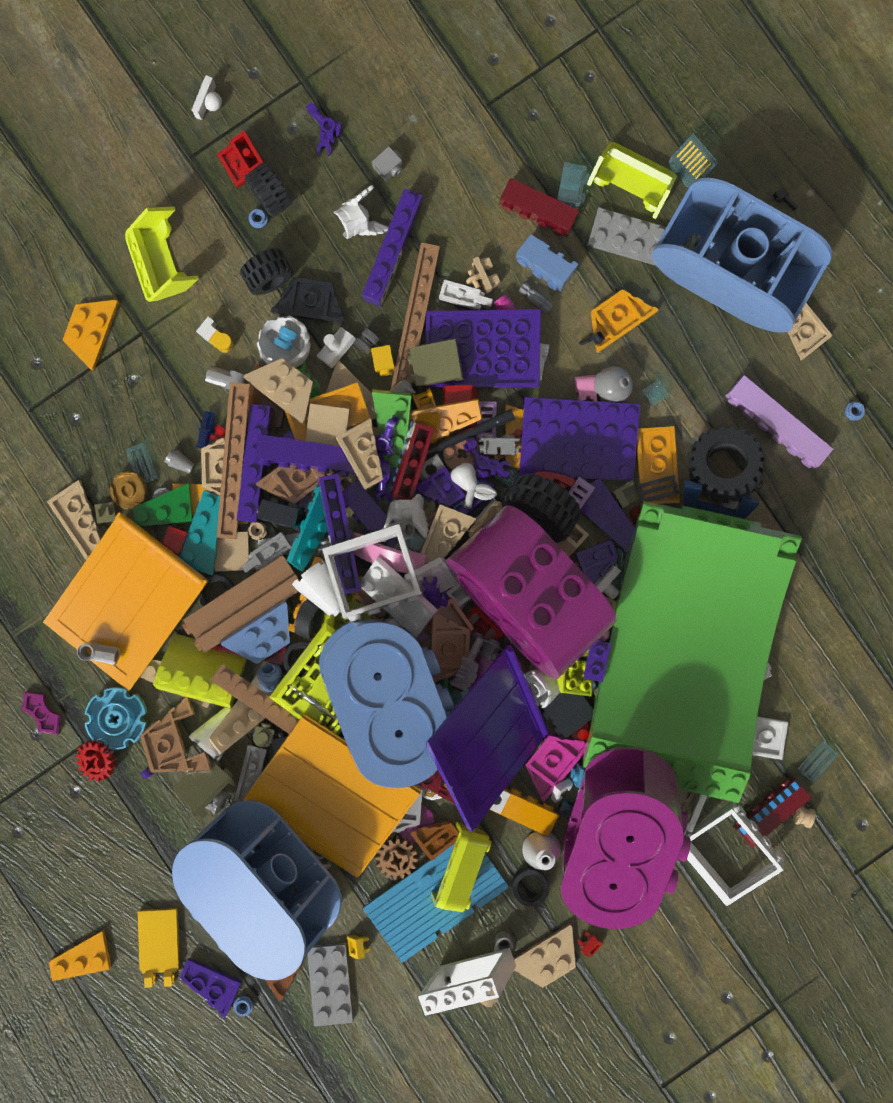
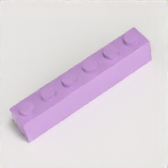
M745 375L725 395L732 406H738L743 410L744 416L755 420L761 430L772 434L773 440L779 444H784L787 447V451L801 458V462L806 467H819L833 450L832 447Z

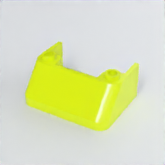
M609 142L600 155L587 184L591 185L593 181L599 186L612 183L644 199L645 208L655 212L653 218L656 219L672 189L677 175L673 171L618 143Z
M175 207L146 208L126 230V243L144 296L149 302L185 292L199 280L198 275L186 276L184 272L177 273L166 242L172 230L168 218L175 211Z
M456 821L455 826L459 830L458 837L438 894L431 892L430 896L434 906L437 908L464 912L465 909L468 910L472 900L470 895L485 852L488 853L491 847V841H489V836L485 831L475 828L471 832L465 824Z

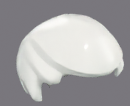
M290 315L278 317L276 320H267L259 332V341L257 342L260 357L267 364L283 358L296 368L304 363L309 355L311 346L309 342L310 335L307 332L306 326ZM281 325L299 334L296 340H292L293 347L290 351L273 343L275 337H278Z

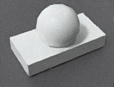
M207 75L192 107L195 117L200 120L203 119L207 109L209 111L219 110L222 104L220 95L214 92L216 85L213 78Z

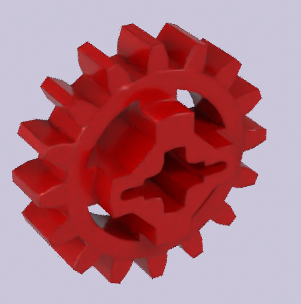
M95 740L85 742L78 748L79 752L75 755L79 758L76 764L81 766L78 770L84 771V777L89 775L90 781L93 779L96 782L104 781L114 773L113 769L117 765L113 762L117 758L112 757L114 750H108L109 744L104 746L103 741L96 743Z

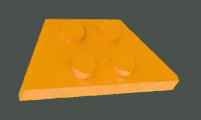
M622 289L590 312L593 334L600 331L605 337L603 342L595 345L596 352H601L659 310L644 303L640 298L633 297Z
M117 300L76 304L71 315L63 341L91 370L96 368L119 305Z

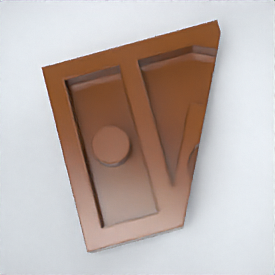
M450 820L409 830L412 837L431 861L452 846L459 834Z

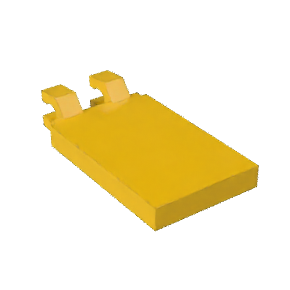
M178 908L139 910L140 971L145 973V988L153 987V984H156V973L164 972V987L173 986V983H175V972L180 967Z

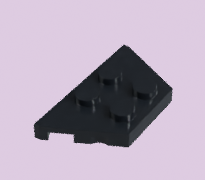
M293 277L288 288L281 294L279 301L271 308L272 314L344 324L332 282Z

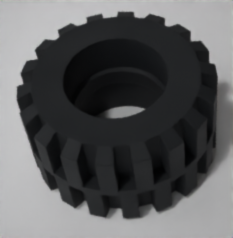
M263 162L245 175V181L250 190L270 216L275 217L292 205V199L286 188L266 163Z
M277 248L256 254L240 269V274L252 295H263L278 289L294 273L283 251Z

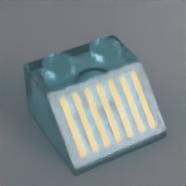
M693 133L671 156L668 163L672 171L678 173L684 185L689 188L695 180L709 178L719 162Z

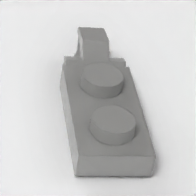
M281 532L251 552L247 557L249 561L241 567L245 573L254 568L256 571H259L290 551L292 545L284 533Z

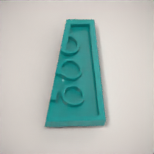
M318 486L314 488V499L312 502L309 501L307 517L305 521L302 520L300 535L295 537L287 561L300 571L304 570L327 532Z
M203 490L179 558L193 569L213 576L215 575L214 566L215 559L217 558V540H219L217 538L220 496Z

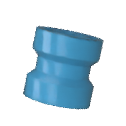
M281 325L278 337H275L273 343L290 351L293 347L292 340H296L299 334Z

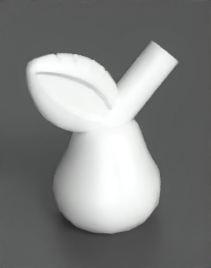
M463 463L452 470V481L467 491L464 503L465 508L471 509L474 496L481 500H490L497 496V492L491 486L477 484L475 469L472 464Z

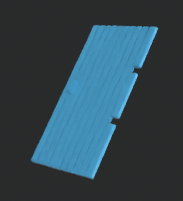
M455 843L435 859L427 861L410 875L362 907L401 963L438 938L437 930L440 929L444 934L475 911L471 906L476 904L481 908L509 888L486 854H484L470 898H472L468 910L465 909L464 912L437 908L434 906L430 896L431 892L438 894Z

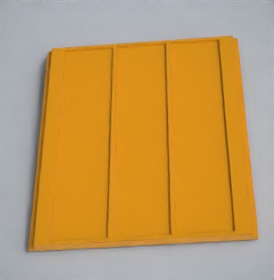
M119 512L43 623L76 649L81 644L89 641L119 647L121 653L116 665L91 661L130 691L208 581L125 514ZM87 647V652L91 655L92 650L90 647Z
M304 713L242 801H258L270 806L284 819L306 846L358 878L422 790L415 785L405 788H386L370 782L358 770L346 741Z

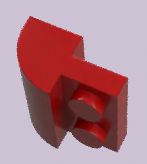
M245 130L229 141L230 145L217 154L235 186L238 188L246 183L245 175L264 162Z

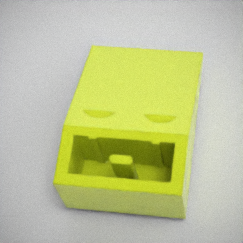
M589 649L557 679L561 693L592 696L593 680L583 677Z

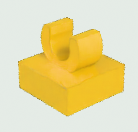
M354 934L347 936L349 956L356 959L365 958L364 953L369 952L370 948L364 947L363 943L368 941L369 938L366 936L359 937Z

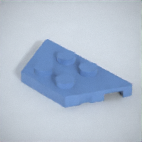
M283 600L222 639L220 643L227 649L256 664L263 661L290 643L289 631L287 630L289 623L286 602Z

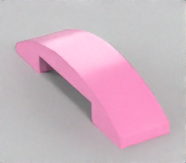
M354 532L352 539L364 535ZM375 543L353 551L355 555L370 563H374L380 557L395 571L409 573L403 553L400 550ZM409 550L415 570L426 564V555Z

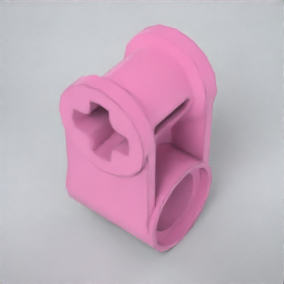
M595 375L575 377L577 400L585 401L588 399V401H597V395L594 390Z

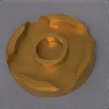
M133 471L121 472L114 477L113 483L110 485V495L117 506L119 505L123 509H133L143 504L146 500L148 493L147 484L141 475Z

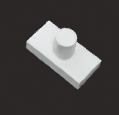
M340 327L334 335L328 334L324 337L326 345L317 354V357L330 368H333L356 339Z
M610 566L594 585L601 593L604 592L610 599H614L620 591L611 582L621 571L616 566Z

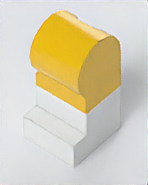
M207 317L196 332L223 353L230 352L233 349V340L227 334L217 331L215 329L217 324Z

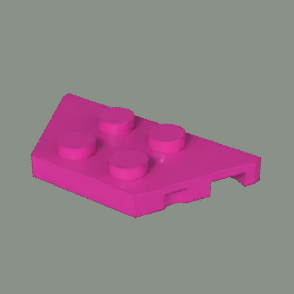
M548 734L525 762V766L543 802L553 792L554 786L564 779L584 755L586 741Z

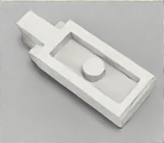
M444 280L439 295V300L474 310H480L481 307L491 309L493 299L484 297L485 293L481 292V290Z

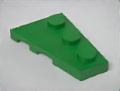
M190 483L134 507V522L140 527L192 522L193 508Z

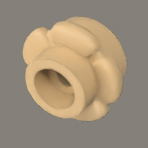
M252 522L250 524L248 534L252 536V539L259 540L266 536V525L263 522Z

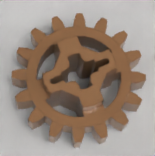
M399 836L394 841L389 837V842H384L383 848L381 847L378 850L379 854H375V860H378L376 866L381 867L380 873L386 872V878L393 875L394 880L397 879V875H400L402 879H404V873L410 875V868L415 869L414 862L418 860L417 856H415L417 854L416 849H412L413 843L407 844L406 838L400 841ZM394 853H395V855L397 856V858H399V863H398V861L395 859Z

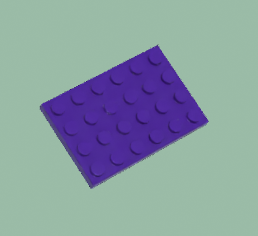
M541 309L426 311V345L455 339L458 344L464 380L457 382L456 380L426 385L424 386L425 388H443V386L472 385L475 388H540Z
M524 397L519 475L552 472L570 478L598 479L600 477L605 480L632 481L634 478L640 404Z

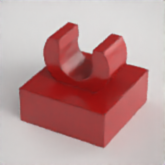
M585 932L584 934L588 937L587 943L580 939L578 943L583 947L581 949L582 953L587 957H592L604 943L599 937Z

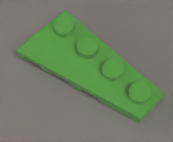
M372 389L379 435L385 432L388 419L392 418V415L400 418L398 425L392 433L394 453L383 456V459L388 461L389 467L397 468L408 433L411 393Z

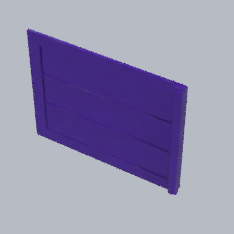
M507 645L426 743L467 829H470L471 832L475 830L543 737L546 738L549 734L547 725L514 648L511 645Z

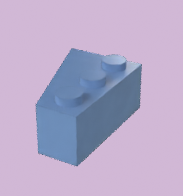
M530 235L517 251V262L523 267H529L537 278H543L547 281V285L551 289L561 292L575 274L578 263L575 261L572 264L563 259L564 255L562 253H554L549 249V245Z

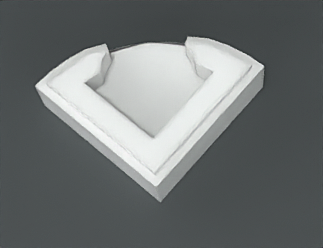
M567 779L555 785L551 799L555 803L563 798L561 795L567 789L570 791L573 782Z

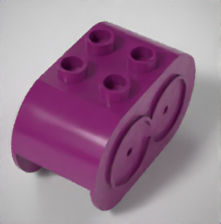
M504 506L446 560L450 573L467 595L534 666L553 679L560 678L616 623L615 613L600 590L533 519L513 506Z
M635 747L612 748L596 755L585 769L564 835L561 894L568 909L577 917L592 925L609 929H623L639 925L648 920L658 910L664 893L673 894L675 892L678 882V870L674 869L676 861L685 862L688 858L691 839L684 836L688 823V813L681 811L678 779L672 767L657 754Z

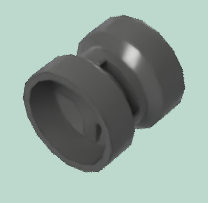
M365 328L362 331L361 337L356 338L353 343L368 355L371 352V347L376 345L380 339L368 328Z

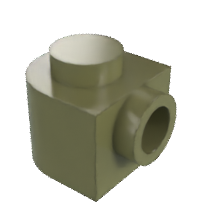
M261 722V725H256L253 740L257 746L267 747L272 743L277 730L272 728V724Z

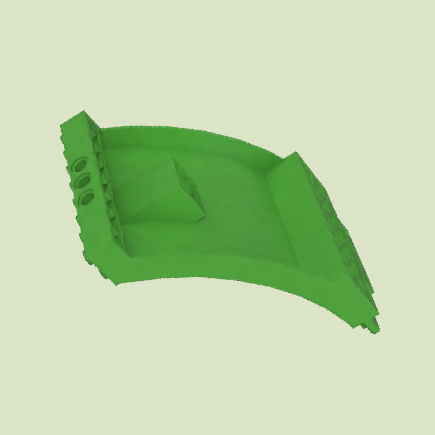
M646 501L643 502L624 562V572L619 588L620 592L617 596L616 623L610 628V639L607 640V642L611 643L603 682L599 681L590 734L584 750L583 767L586 768L596 755L608 749L617 747L641 748L657 754L672 767L677 776L680 790L739 803L751 774L755 728L765 672L781 607L796 563L795 555L802 539L801 536L763 528L759 522L687 506L677 509Z

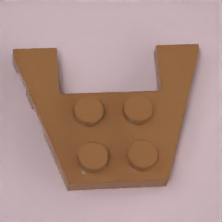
M189 697L184 698L179 705L168 711L166 716L155 722L140 735L152 773L212 769L207 752L188 758L177 721L195 714Z

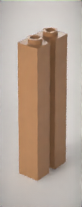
M282 555L183 619L184 624L182 626L188 635L192 633L196 640L193 643L199 651L203 650L205 653L219 644L222 639L297 593L298 590L292 584L296 579L298 581L299 579Z

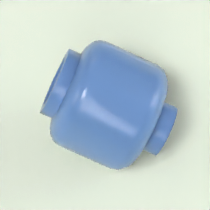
M267 663L259 669L257 678L263 690L273 692L284 678V675L279 665Z

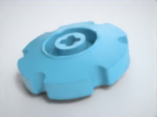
M124 687L105 689L104 696L100 694L95 695L86 707L85 715L89 716V722L85 723L86 731L96 743L101 740L104 746L109 744L108 749H124L129 746V740L133 743L137 742L140 739V735L147 728L148 722L143 719V716L148 713L146 704L138 694L130 696L129 691ZM116 715L119 716V719L117 721L114 720Z

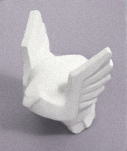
M373 185L343 203L338 210L334 211V214L339 217L345 228L343 236L346 239L357 234L376 236L388 231V226L376 221L369 222L367 209L359 203L372 191Z
M417 494L412 500H398L394 498L388 509L384 529L389 523L409 520L424 539L427 538L429 525L423 510L424 498L420 494Z

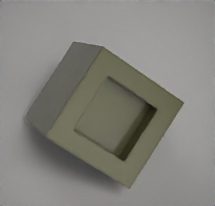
M633 480L611 492L621 509L640 498L633 486L635 484Z

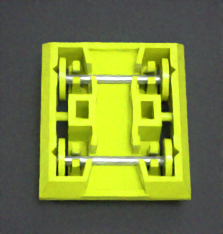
M325 622L269 697L298 719L306 713L339 736L342 730L319 669L320 654L326 641L329 639L328 636L337 631ZM313 655L316 659L309 666L306 663ZM305 668L306 672L301 678L297 676Z

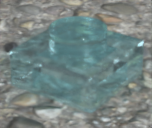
M660 380L642 390L652 407L669 396Z

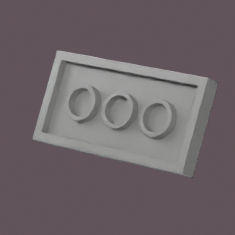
M598 208L587 246L656 266L652 259V252L666 227Z
M346 943L313 946L308 952L314 1026L353 1023Z

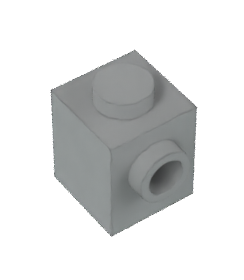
M388 146L372 161L373 169L387 182L392 176L395 177L401 172L402 156L397 150H392Z

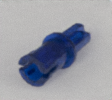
M205 411L203 414L201 428H198L200 432L196 445L197 448L201 449L209 445V437L213 434L212 427L215 413Z

